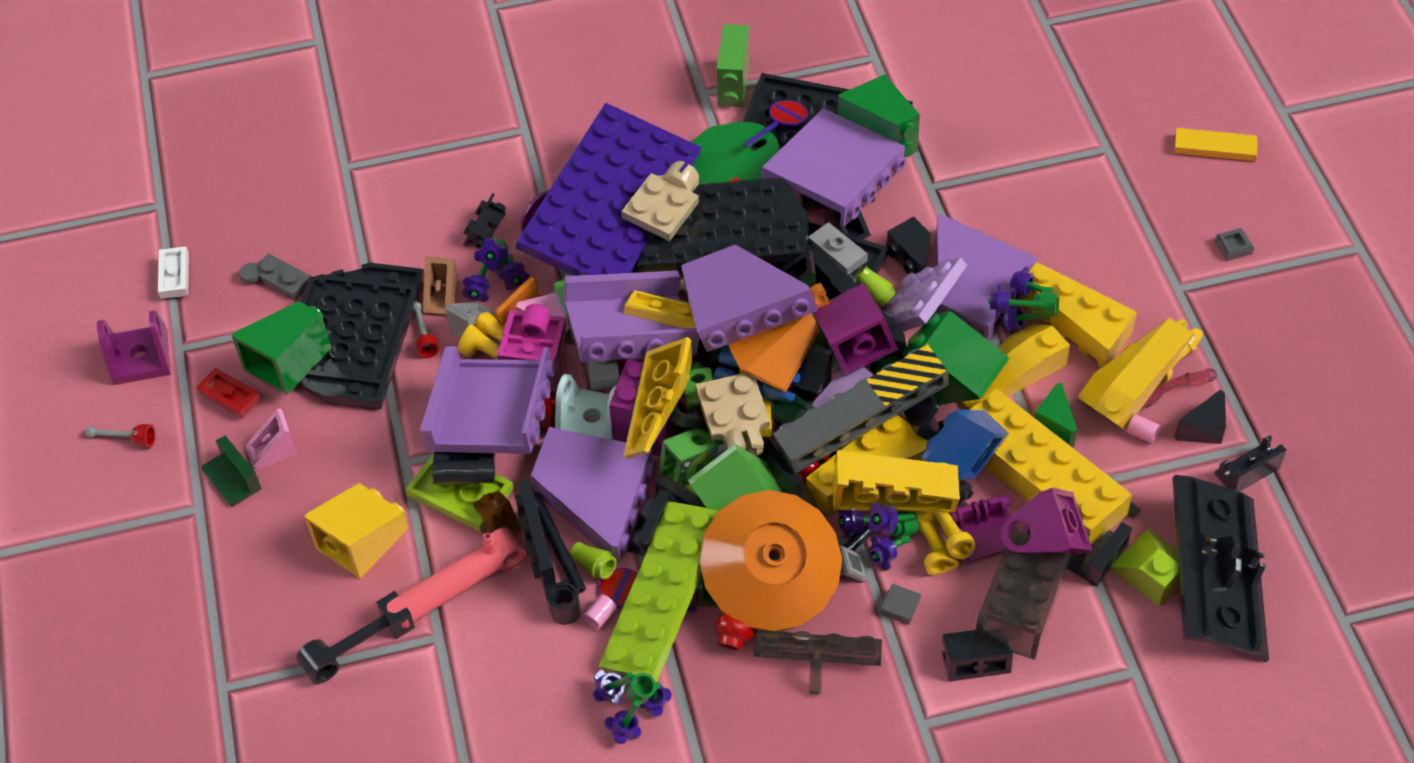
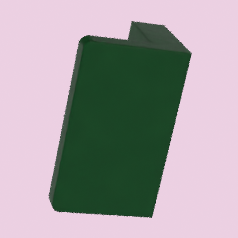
M224 435L215 441L220 455L203 464L201 469L228 505L234 507L262 488L256 472L227 436Z

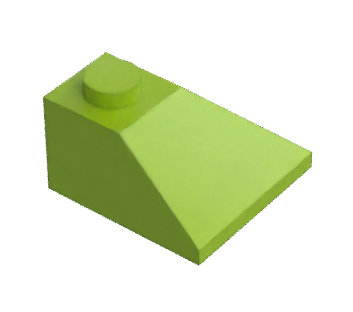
M1149 528L1110 567L1111 571L1158 606L1180 585L1177 548Z

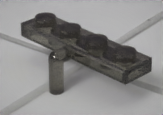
M756 630L754 657L810 661L809 693L812 695L821 694L823 662L881 666L882 639H875L871 636L846 637L837 633L819 635L811 634L807 631L791 633Z

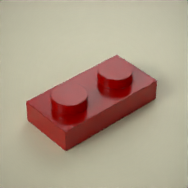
M216 367L196 387L200 395L240 418H243L261 400L259 392Z

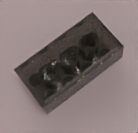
M1012 530L1010 539L1015 545L1022 546L1029 541L1031 535ZM1005 547L979 612L973 640L1012 651L1015 654L1035 660L1066 577L1072 553H1019Z

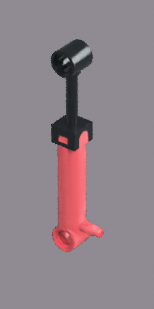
M504 527L495 530L493 533L483 534L482 546L400 595L393 591L376 601L381 616L331 647L326 646L323 640H312L300 648L296 658L314 684L324 683L338 672L339 663L336 660L337 657L387 627L395 638L398 639L415 628L414 621L500 569L506 571L515 568L525 558V549L508 528Z

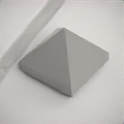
M839 546L842 557L840 575L860 582L867 581L861 555L846 547Z

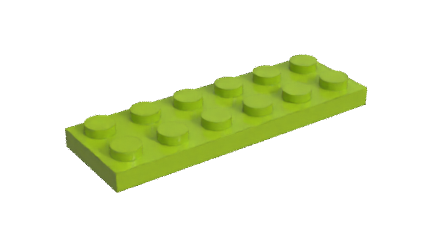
M668 501L599 663V667L604 672L619 673L621 676H626L629 672L634 676L638 673H647L654 678L655 682H658L702 575L699 559L704 533L719 510Z

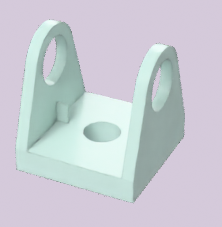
M563 374L556 393L555 428L613 440L609 404L617 385L613 386L610 395L579 388L572 375ZM591 415H596L600 417V419L594 423H589L585 421V419Z

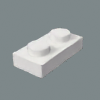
M187 247L159 250L158 294L160 299L188 296L189 252Z

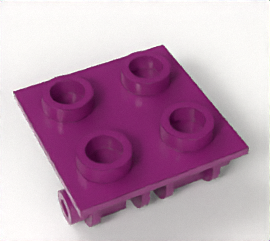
M998 494L996 497L988 500L980 499L979 502L976 503L974 501L964 507L959 508L957 506L956 512H949L962 532H968L975 541L974 552L970 557L966 558L967 563L1010 550L1004 545L1001 537L1002 526L1011 516L1008 510L1011 504L1007 495L1002 496ZM1013 524L1009 532L1010 539L1015 545L1022 546V537L1016 525Z

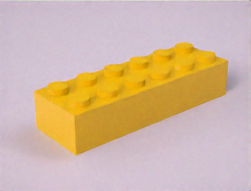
M997 388L970 409L985 410L1009 433L984 467L1027 502L1040 492L1050 488L1074 492L1091 546L1128 515L1132 497L1129 491Z

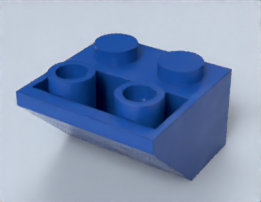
M955 410L945 418L943 422L944 427L928 441L926 444L927 450L921 458L927 462L957 465L959 480L975 479L1009 433L985 410Z

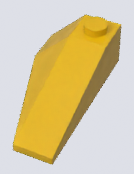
M1032 324L1010 335L998 347L1008 356V362L981 399L963 401L961 404L966 410H970L995 388L1008 397L1067 365L1069 343L1052 325Z
M688 337L646 352L623 455L624 458L631 459L649 452L687 387L692 363L691 339Z

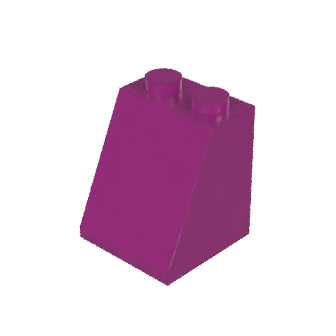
M864 283L829 300V304L813 312L845 376L898 350L882 312Z
M627 359L610 401L609 410L613 440L627 442L644 362ZM679 399L676 404L678 409L682 413L687 414L686 407ZM668 418L651 447L652 455L661 457L663 441L679 435L682 426L676 425Z

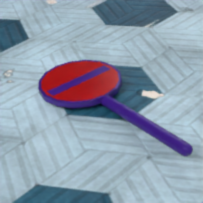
M790 100L774 103L769 110V116L774 122L745 142L744 146L749 147L779 124L783 126L803 124L808 119L807 108L801 103Z
M629 568L615 569L609 578L600 580L598 586L599 595L608 596L618 609H623L638 573ZM689 605L687 611L696 613L697 608Z

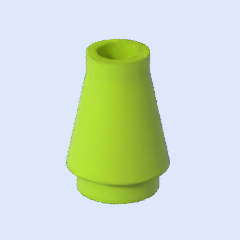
M867 266L862 267L854 276L860 285L865 284L879 307L887 304L896 293L892 288V283L871 271Z
M577 542L571 549L570 557L577 561L595 579L609 578L616 568V558L613 557L610 551L588 546L581 542Z

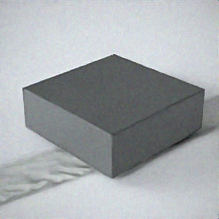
M1242 228L1216 235L1215 242L1226 261L1253 253L1254 247Z
M892 584L883 602L880 614L910 625L921 600V594Z

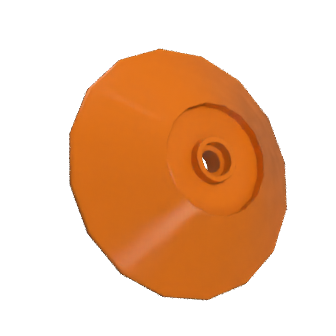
M766 490L742 495L718 511L704 533L699 562L705 588L722 612L742 621L750 628L775 632L802 626L825 609L838 588L842 557L836 533L820 510L796 495ZM770 551L777 552L779 559L776 561L771 560L768 553Z

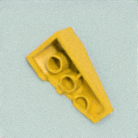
M1169 317L1095 372L1077 398L1126 430L1133 416L1138 414L1195 334Z

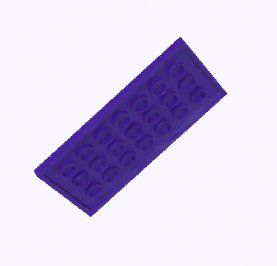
M605 102L517 240L515 249L573 276L632 273L649 239L645 234L646 229L622 218V210L651 173L661 176L666 173L673 163L683 161L685 164L680 169L682 173L687 165L690 164L693 167L702 147Z

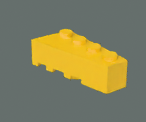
M837 450L832 475L833 510L855 509V511H871L872 503L879 502L881 506H893L896 511L956 512L960 500L958 466L942 462L934 463Z

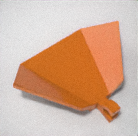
M821 283L810 288L818 308L830 303ZM812 313L728 344V347L741 372L786 393L820 330Z

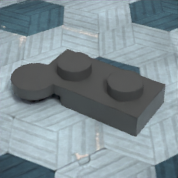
M269 253L258 264L248 263L240 269V276L244 282L254 283L261 279L266 286L294 301L305 291L309 277H311Z

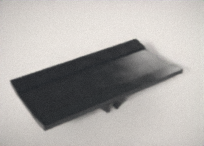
M1175 475L1172 477L1183 639L1209 642L1250 654V656L1266 663L1269 660L1261 580L1266 565L1260 563V558H1264L1265 554L1259 552L1254 499L1243 492L1195 477Z

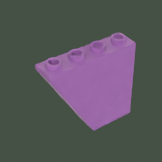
M939 214L936 226V266L944 260L951 261L961 257L967 264V267L938 306L937 313L951 311L990 341L1001 325V313H999L998 319H995V310H990L988 299L991 296V292L997 293V285L1001 284V290L1009 291V299L1019 300V293L1016 297L1011 295L1013 288H1010L1011 278L1016 271H1022L1025 266L1029 267L1030 271L1035 263L1038 262V258L1028 252L1014 248L1004 241L992 238L977 229L968 227L953 218Z
M737 245L681 265L696 330L707 352L818 311L808 285Z
M549 427L531 473L534 492L540 493L542 499L599 549L610 551L613 557L616 558V562L620 563L623 552H628L631 544V534L629 533L632 527H636L640 515L639 504L640 502H645L647 497L648 485L646 483L648 477L653 478L655 473L656 461L652 460L651 449L646 454L626 459L623 457L626 446L625 442Z

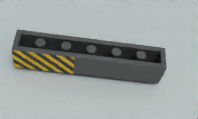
M928 344L920 349H914L905 358L883 367L879 373L870 378L860 380L848 391L835 394L827 403L818 408L809 409L801 418L792 423L788 422L780 426L773 433L776 447L793 473L796 474L948 386L947 369Z

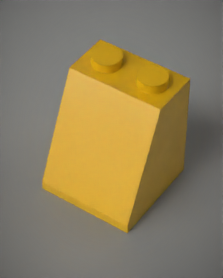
M360 483L309 511L304 516L315 548L360 579L408 529L405 517L406 512L399 504L395 502L389 503L383 499V496L376 489H368Z

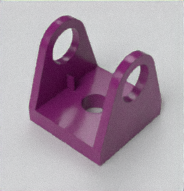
M156 310L149 311L150 327L114 333L105 320L97 321L99 343L114 385L171 375L168 330ZM137 352H146V354L140 358L133 357Z
M1056 488L1044 490L1010 516L1002 526V541L1008 549L1014 552L1038 555H1072L1092 551L1079 507L1072 491ZM1018 521L1026 523L1021 535L1022 546L1015 545L1009 536L1010 528Z

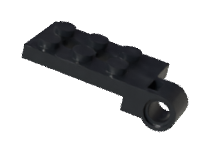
M530 479L519 481L520 494L514 496L527 551L531 558L534 578H541L552 619L561 625L571 624L581 614L578 590L574 585L568 583L567 580L556 583L554 568ZM562 602H570L567 605H559Z

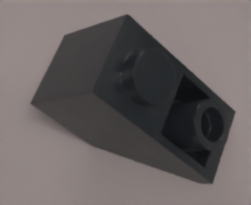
M914 216L887 231L886 247H889V256L895 258L903 266L907 274L921 272L927 266L931 233Z

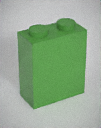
M723 24L716 68L718 106L744 107L750 67L749 25Z

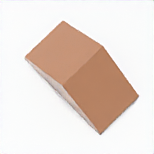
M426 256L423 312L446 314L447 304H454L459 286L455 260L453 258Z

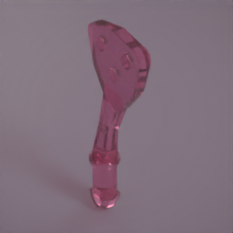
M1206 368L1203 371L1186 372V374L1170 379L1165 385L1156 387L1141 410L1156 404L1164 393L1174 388L1192 386L1193 384L1206 381L1212 382L1216 379L1217 372L1212 368Z

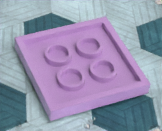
M959 257L951 261L944 260L938 266L932 268L928 266L917 274H908L901 281L899 291L887 303L888 306L884 312L902 332L926 324L965 270L967 264Z

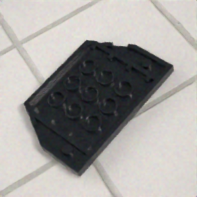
M783 178L698 184L693 193L699 196V203L670 241L648 230L645 231L649 241L638 258L637 267L639 273L682 270L681 265L733 245L739 246L767 263L791 262L808 250V214Z
M370 262L362 264L361 269L344 272L341 269L327 275L321 274L309 277L301 302L309 307L315 306L321 311L332 348L298 385L325 402L382 409L413 315L414 303L417 302L424 281V269Z

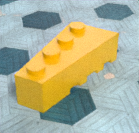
M1036 262L1028 272L1034 274L1033 283L1043 287H1052L1053 293H1059L1060 295L1058 315L1051 316V319L1042 320L1045 323L1050 322L1053 324L1062 337H1069L1078 345V350L1086 356L1088 354L1097 360V365L1102 368L1114 359L1133 333L1137 312ZM1031 289L1027 296L1020 294V300L1033 301L1034 295L1040 294V292ZM1027 307V308H1028L1029 310H1031L1033 313H1036V312H1037V311H1033V307Z
M896 415L853 440L842 451L925 461L921 456L927 450L926 444L928 440L915 434L912 426L899 415ZM836 454L806 477L807 488L826 516L838 511L833 510L832 475Z

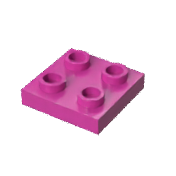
M539 304L526 306L524 312L510 310L497 353V359L541 360L543 348L548 347L550 359L555 360L556 366L567 325L566 317L552 316L546 307Z

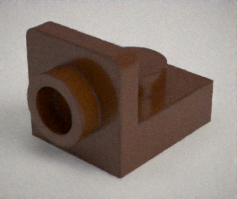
M500 491L487 493L480 500L473 503L474 509L482 518L487 533H493L495 530L504 527L508 528L513 535L521 531L510 501Z

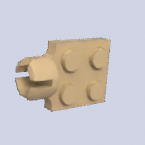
M677 161L661 176L651 173L622 210V218L670 241L699 203V196L693 193L699 184L698 172L689 164L681 173L680 169L684 166L685 162Z
M742 373L696 384L695 391L711 441L723 440L726 443L727 449L735 444L744 450L747 449L753 455L759 456L763 452L764 447L760 431L770 427V420L756 379Z

